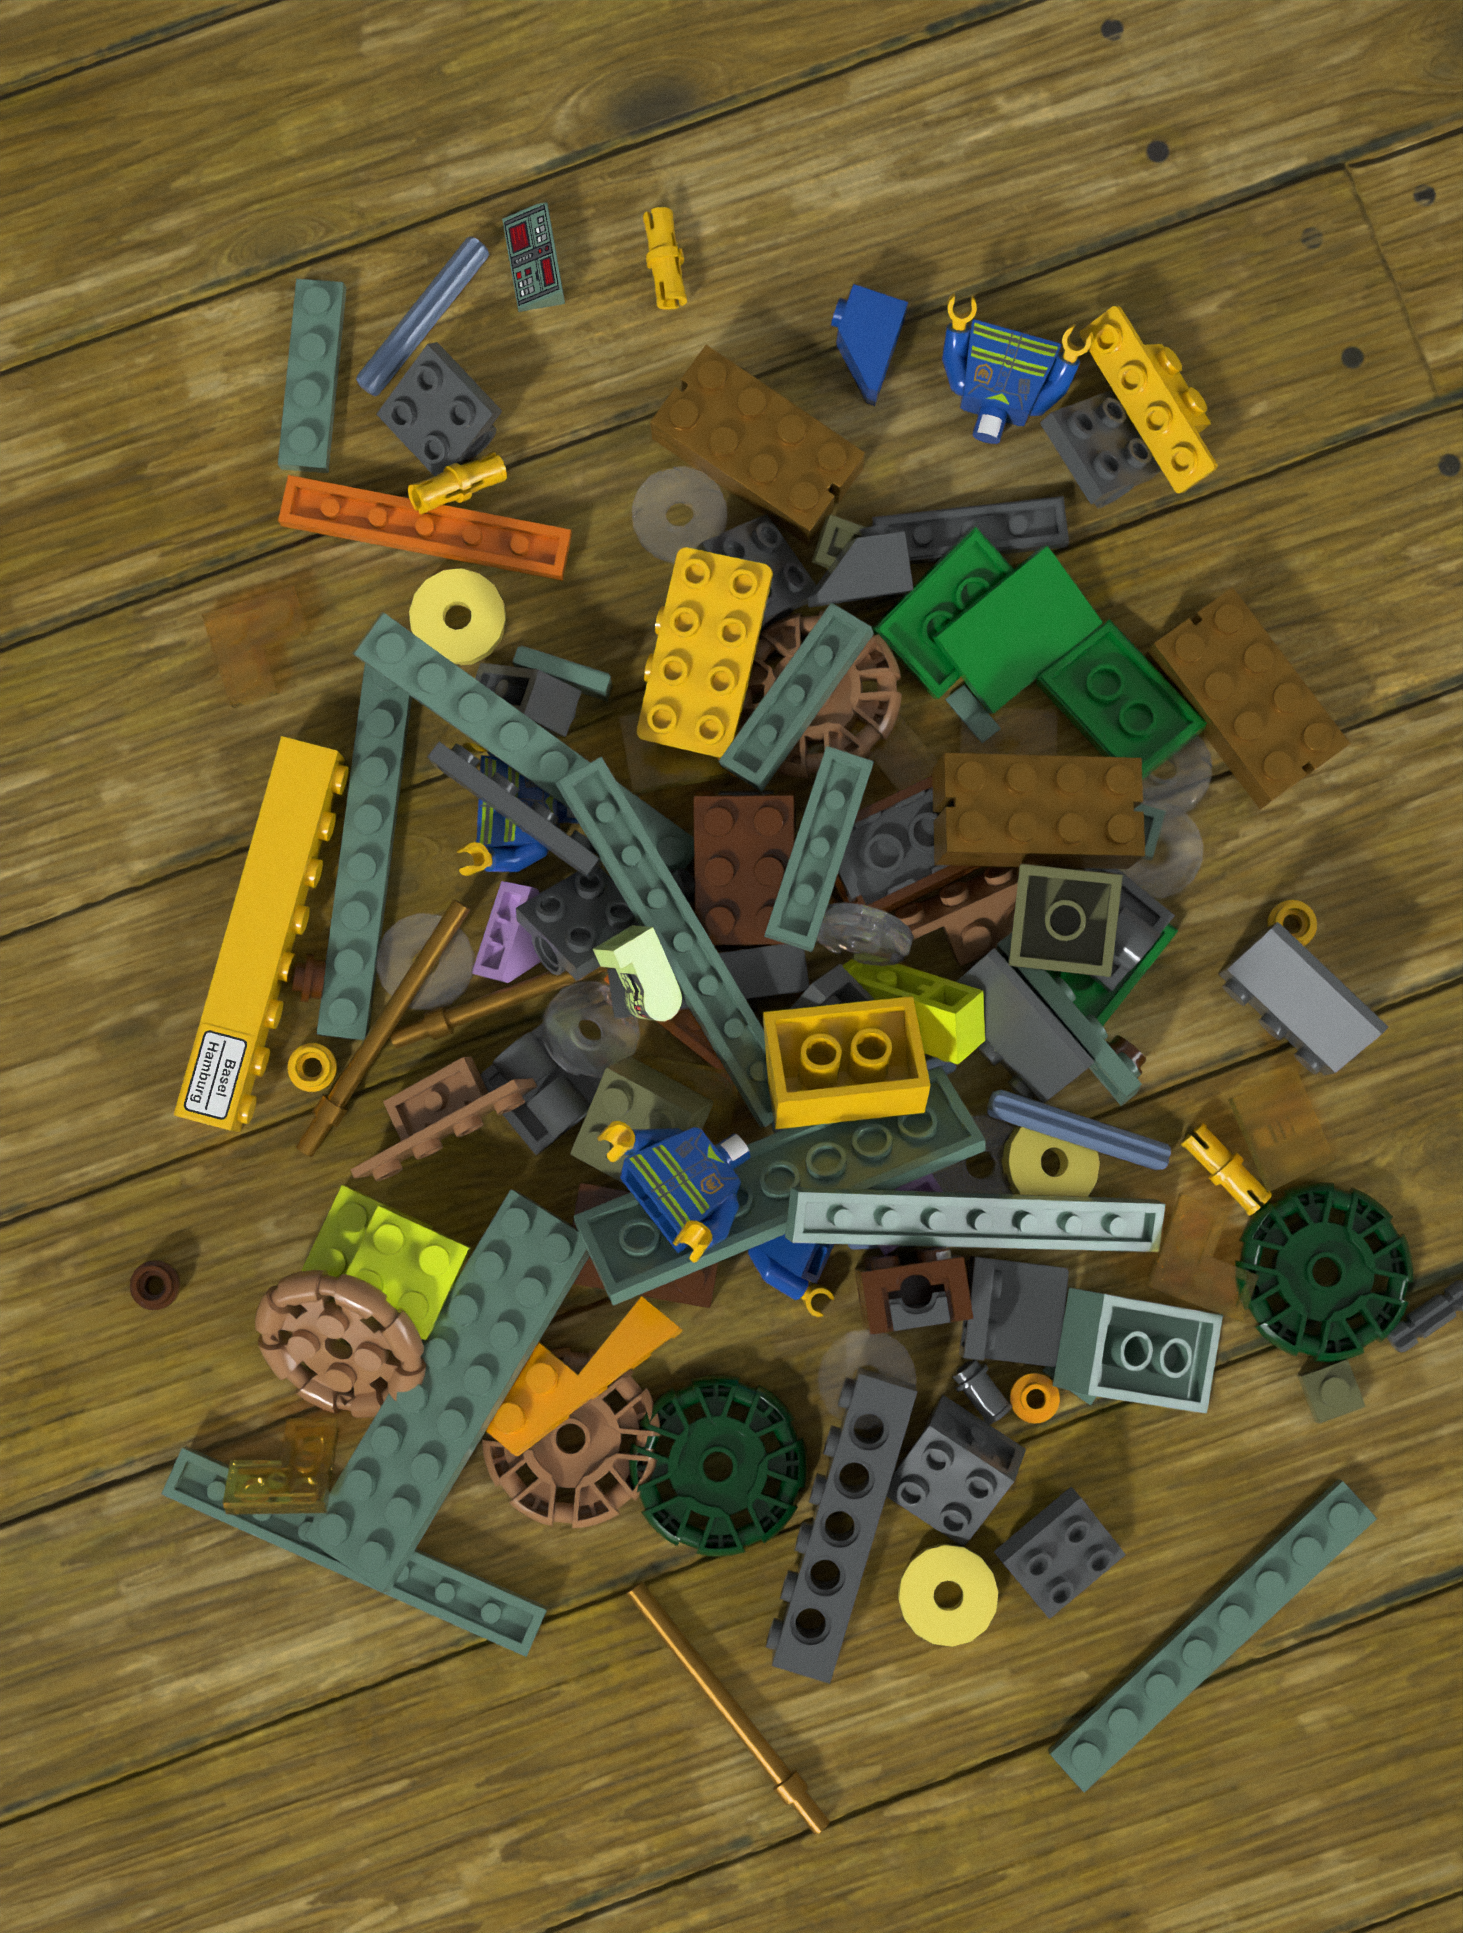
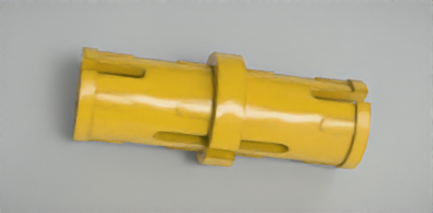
M666 207L653 208L651 213L646 211L643 214L649 252L646 254L647 268H652L657 307L663 310L677 309L679 305L684 306L687 303L681 265L684 263L683 250L681 248L678 249L673 211Z
M491 452L467 464L460 465L454 463L446 466L443 473L409 485V499L414 509L419 511V514L427 513L448 502L456 501L461 503L469 500L472 493L504 482L507 478L506 467L499 455L496 456V452Z
M1202 1122L1192 1131L1205 1144V1148L1189 1134L1180 1144L1211 1173L1209 1179L1214 1185L1221 1184L1246 1210L1249 1216L1254 1214L1261 1207L1249 1196L1247 1191L1249 1190L1264 1204L1271 1198L1272 1193L1269 1190L1267 1191L1242 1165L1244 1159L1237 1152L1231 1154L1207 1128V1125Z

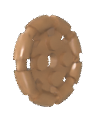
M820 610L819 615L802 617L801 612L789 615L772 623L760 632V639L756 647L737 734L759 705V703H752V696L763 691L764 696L767 694L804 642L805 636H808L825 611ZM879 634L872 636L777 772L792 777L808 779L810 778V773H818L824 752L809 754L808 741L824 740V750L828 746L868 759L872 756L870 749L879 739H887L900 710L902 694L897 692L896 681L901 678V674L893 652ZM773 652L784 657L774 670L765 663ZM862 682H876L877 692L863 693ZM857 717L866 726L855 737L849 730L854 727Z
M309 1270L293 1273L283 1277L279 1281L278 1286H271L263 1295L258 1305L255 1316V1328L261 1333L258 1338V1345L266 1363L280 1380L287 1378L297 1387L295 1394L326 1411L337 1414L343 1409L351 1411L352 1416L355 1418L375 1417L388 1394L397 1401V1392H407L415 1388L417 1384H422L426 1372V1363L421 1357L424 1353V1345L410 1317L402 1308L396 1310L386 1301L387 1294L357 1277L348 1274H342L340 1277L329 1276L326 1270ZM332 1297L335 1298V1302H329V1301H330V1299H331ZM343 1338L351 1346L344 1345L340 1343L337 1339ZM304 1361V1363H305L310 1369H312L313 1371H312V1372H309V1371L301 1364V1362Z
M571 1347L550 1350L572 1370L579 1373L597 1352V1350L590 1349L589 1353L571 1352ZM631 1369L608 1385V1389L595 1399L588 1400L569 1415L570 1418L519 1456L513 1455L487 1432V1438L482 1439V1449L487 1470L495 1486L501 1485L512 1500L509 1504L517 1511L532 1520L552 1527L554 1522L572 1524V1529L585 1528L614 1518L620 1514L618 1509L631 1498L636 1501L639 1498L640 1491L637 1492L638 1484L634 1490H632L630 1485L629 1460L643 1461L642 1465H647L645 1471H638V1477H640L639 1486L651 1480L657 1460L641 1453L633 1455L628 1452H619L622 1443L621 1433L637 1435L636 1445L641 1447L646 1445L648 1436H661V1434L642 1430V1426L639 1425L646 1411L650 1421L654 1400L648 1389L642 1390L631 1377L634 1373ZM614 1389L627 1402L617 1413L604 1399ZM658 1413L651 1420L650 1425L661 1427ZM576 1424L582 1428L585 1433V1444L580 1450L568 1452L560 1447L557 1441V1433L563 1425ZM646 1449L655 1452V1449ZM525 1463L538 1477L529 1486L516 1473ZM610 1471L619 1483L605 1493L596 1482ZM557 1486L576 1488L574 1503L556 1502Z

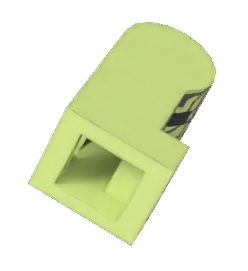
M632 925L593 948L601 967L616 969L626 989V1007L632 1015L641 1019L667 1021L678 1013L682 1003L681 990L653 927Z

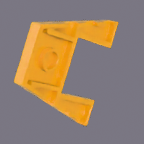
M641 1296L579 1374L538 1342L486 1429V1432L513 1455H521L570 1418L569 1415L588 1400L595 1399L607 1390V1386L629 1369L636 1368L651 1356L650 1353L670 1338L674 1339L683 1330Z

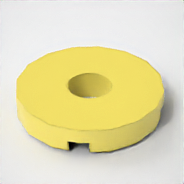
M462 568L443 570L426 579L414 594L409 610L412 633L455 665H471L489 656L501 642L505 630V604L495 585L480 573ZM464 606L471 611L469 624L457 630L448 627L445 624L446 613L452 607Z
M1017 1126L1005 1143L1002 1166L1004 1175L1008 1176V1181L1012 1186L1009 1188L1013 1194L1088 1197L1097 1183L1100 1161L1098 1151ZM1048 1149L1054 1151L1060 1160V1169L1054 1177L1047 1175L1041 1166V1157Z
M941 1543L924 1548L909 1560L900 1578L898 1600L902 1615L915 1634L932 1644L953 1647L971 1642L988 1628L996 1613L998 1589L993 1572L979 1554L964 1546ZM947 1580L959 1584L962 1590L960 1601L951 1608L941 1607L934 1600V1590L937 1585Z

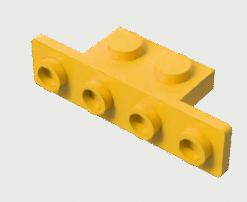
M1112 306L1082 329L1080 337L1085 345L1092 331L1094 340L1088 349L1174 491L1176 493H1183L1215 471L1218 465L1199 435L1201 431L1211 425L1205 414L1207 405L1200 393L1192 387L1189 388L1180 374L1182 364L1177 355L1169 347H1164L1163 344L1144 345L1120 306Z

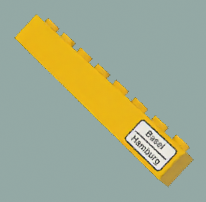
M281 736L174 1116L240 1132L242 1124H249L253 1117L257 1097L251 1095L256 1076L262 1077L269 1061L270 1049L264 1046L269 1029L277 1028L282 1015L283 1001L278 1000L283 981L289 982L294 972L296 954L291 953L296 934L302 935L308 923L310 908L304 905L309 887L316 888L321 877L323 860L318 859L323 840H330L335 827L336 814L331 812L335 795L343 794L348 781L349 767L344 766L345 758L337 750Z

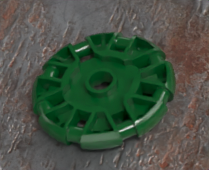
M1331 1182L1306 1183L1284 1190L1285 1196L1272 1204L1267 1201L1256 1211L1240 1237L1239 1241L1243 1242L1240 1261H1235L1234 1276L1238 1297L1243 1310L1249 1309L1257 1322L1254 1327L1266 1340L1293 1356H1297L1299 1352L1312 1355L1314 1361L1332 1362L1361 1355L1364 1353V1347L1375 1340L1381 1343L1394 1330L1409 1302L1404 1300L1408 1282L1413 1283V1262L1404 1234L1399 1235L1390 1221L1393 1216L1377 1200L1353 1187L1349 1191L1334 1188V1183ZM1331 1207L1344 1210L1343 1226L1328 1222ZM1297 1213L1305 1225L1291 1233L1283 1220ZM1373 1231L1382 1244L1374 1252H1372L1367 1242L1363 1239V1237ZM1263 1247L1278 1250L1272 1258L1273 1269L1259 1266ZM1323 1257L1330 1258L1336 1264L1338 1271L1335 1281L1328 1286L1319 1285L1314 1280L1312 1274L1315 1262ZM1374 1274L1389 1277L1385 1296L1370 1293L1374 1283ZM1278 1291L1287 1306L1274 1312L1266 1298ZM1360 1311L1365 1323L1352 1331L1345 1319ZM1307 1319L1322 1321L1320 1333L1317 1336L1304 1333Z
M715 1374L692 1378V1384L677 1391L672 1387L654 1401L650 1421L646 1411L639 1422L642 1430L654 1431L675 1439L669 1457L657 1451L646 1450L655 1449L660 1436H648L644 1447L631 1443L629 1452L633 1455L641 1453L657 1460L651 1480L640 1486L638 1471H645L647 1465H642L643 1461L629 1460L630 1485L632 1490H634L638 1484L637 1492L640 1491L639 1497L645 1508L641 1513L658 1534L675 1546H678L680 1542L697 1549L696 1554L704 1556L723 1557L745 1553V1547L760 1540L765 1544L775 1537L796 1512L798 1506L794 1503L800 1487H806L808 1476V1457L804 1437L798 1438L792 1424L795 1418L787 1406L763 1386L758 1385L756 1389L740 1383V1377ZM732 1401L750 1407L745 1422L735 1417L727 1416ZM700 1402L706 1416L699 1417L689 1424L683 1409ZM657 1413L661 1427L650 1425L651 1420ZM774 1431L781 1447L766 1453L760 1436ZM713 1452L727 1454L733 1463L732 1472L722 1480L712 1479L704 1471V1460ZM767 1475L782 1480L776 1497L762 1492ZM670 1478L677 1495L667 1500H662L656 1484ZM747 1507L753 1522L736 1529L730 1515ZM691 1510L709 1517L705 1530L687 1524Z

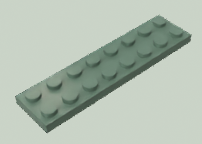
M939 1066L928 1071L931 1087L925 1113L787 1128L748 1144L747 1147L751 1158L734 1169L741 1184L737 1193L739 1209L729 1234L725 1240L705 1250L700 1259L695 1263L689 1259L694 1251L692 1247L688 1245L684 1250L677 1253L631 1192L573 1217L577 1230L614 1306L786 1233L791 1187L892 1190L986 1151L985 1138L944 1070Z
M513 1189L509 1191L453 1285L428 1340L422 1339L424 1353L421 1357L426 1363L423 1383L417 1384L415 1388L407 1392H397V1401L388 1394L305 1533L304 1537L382 1593L390 1592L588 1260L590 1255L577 1228L520 1192Z

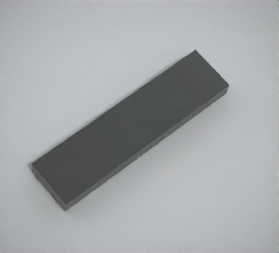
M1063 496L872 517V526L889 525L890 533L905 531L910 564L937 562L973 527H977L1000 554L1037 551L1041 546L1055 549L1065 548L1069 545Z
M779 944L718 953L746 1001L802 993L810 986L804 949L788 944ZM607 969L614 1019L635 1017L626 1007V989L616 969ZM682 997V1003L679 1010L689 1009V1007L687 1006L686 1002Z

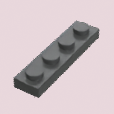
M439 741L427 756L436 768L588 879L592 880L603 865L600 858L594 855L596 851L587 837L576 830L571 836L555 826L559 818L537 801L531 807L515 797L519 789L499 773L495 772L491 779L475 768L480 760L461 745L456 743L452 749H449Z

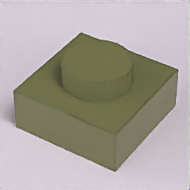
M831 514L828 515L825 519L812 563L829 569L848 542L860 538V529L866 527Z
M1348 1359L1335 1361L1297 1375L1316 1423L1320 1424L1366 1407Z

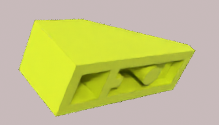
M859 952L843 965V968L875 1000L913 996L925 1054L937 1057L941 1061L958 1065L985 1042L983 990L863 952Z

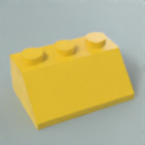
M913 996L763 1012L768 1087L775 1129L925 1113L931 1085Z

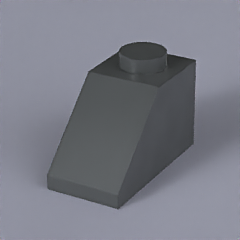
M889 525L860 529L861 537L848 542L808 596L809 608L830 605L831 603L837 604L898 595L914 590L905 531L890 533Z
M480 663L475 677L477 681L550 734L566 737L569 726L575 717L576 706L582 691L541 670Z

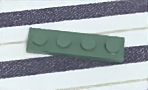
M296 279L278 465L281 470L329 473L347 290L344 282Z
M831 603L720 758L719 763L722 768L762 792L874 634L872 627Z
M826 746L764 937L810 952L813 951L874 761Z
M1012 933L997 943L996 950L1008 964ZM1011 966L1094 1060L1095 1063L1089 1069L1116 1101L1122 1106L1135 1096L1142 1085L1137 1079L1141 1075L1139 1069L1125 1053L1121 1052L1117 1055L1105 1041L1108 1038V1034L1093 1015L1088 1014L1085 1017L1073 1003L1076 997L1068 984L1059 976L1053 979L1044 969Z

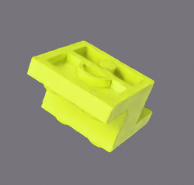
M341 1185L301 1271L326 1270L329 1276L340 1277L342 1274H348L368 1282L387 1294L386 1301L396 1310L402 1308L416 1326L421 1339L428 1340L471 1247L432 1230V1225L348 1186Z

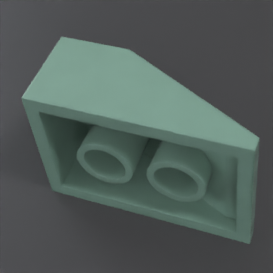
M1069 1287L1053 1386L1091 1396L1207 1414L1223 1315Z

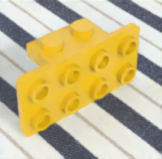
M684 547L677 552L665 606L660 607L656 618L655 633L658 635L655 651L654 654L651 653L645 666L644 681L647 682L637 725V735L640 739L718 758L723 756L737 734L773 578L772 569L768 565Z

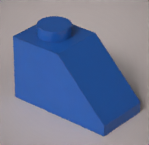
M853 284L848 300L839 298L831 326L838 328L836 345L865 402L875 406L905 321L908 302Z

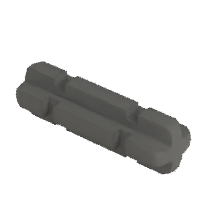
M1457 1280L1445 1288L1444 1295H1435L1406 1315L1407 1321H1399L1398 1325L1387 1336L1388 1341L1396 1351L1401 1353L1408 1351L1418 1344L1417 1338L1423 1337L1425 1339L1457 1317L1456 1311L1463 1312L1462 1280Z

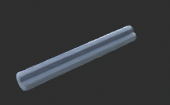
M472 236L465 239L359 372L356 380L363 390L373 396L381 393L486 261L489 252L482 242Z
M1004 1090L993 1091L989 1098L987 1113L991 1117L1153 1170L1165 1169L1169 1163L1171 1148L1168 1144Z

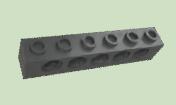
M860 1367L857 1369L855 1379L845 1378L838 1401V1406L845 1408L844 1416L840 1427L833 1425L830 1427L823 1451L824 1455L831 1457L826 1476L816 1474L809 1498V1503L817 1505L811 1524L802 1522L794 1551L802 1553L797 1572L787 1571L781 1590L780 1599L788 1601L782 1620L773 1618L765 1647L773 1650L772 1666L822 1682L831 1683L918 1392L915 1384ZM873 1414L879 1417L883 1423L881 1431L876 1436L870 1438L857 1434L854 1430V1424L860 1416ZM853 1462L862 1464L868 1470V1476L865 1481L855 1486L844 1483L839 1476L841 1469ZM836 1511L848 1513L854 1520L852 1527L844 1533L830 1531L825 1521L831 1513ZM820 1560H830L838 1566L839 1572L832 1580L820 1581L812 1575V1566ZM813 1608L819 1610L825 1617L823 1623L815 1629L802 1627L796 1618L804 1609Z

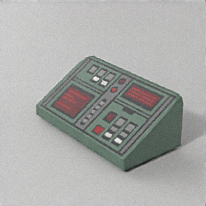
M547 202L533 205L503 218L518 312L565 304Z

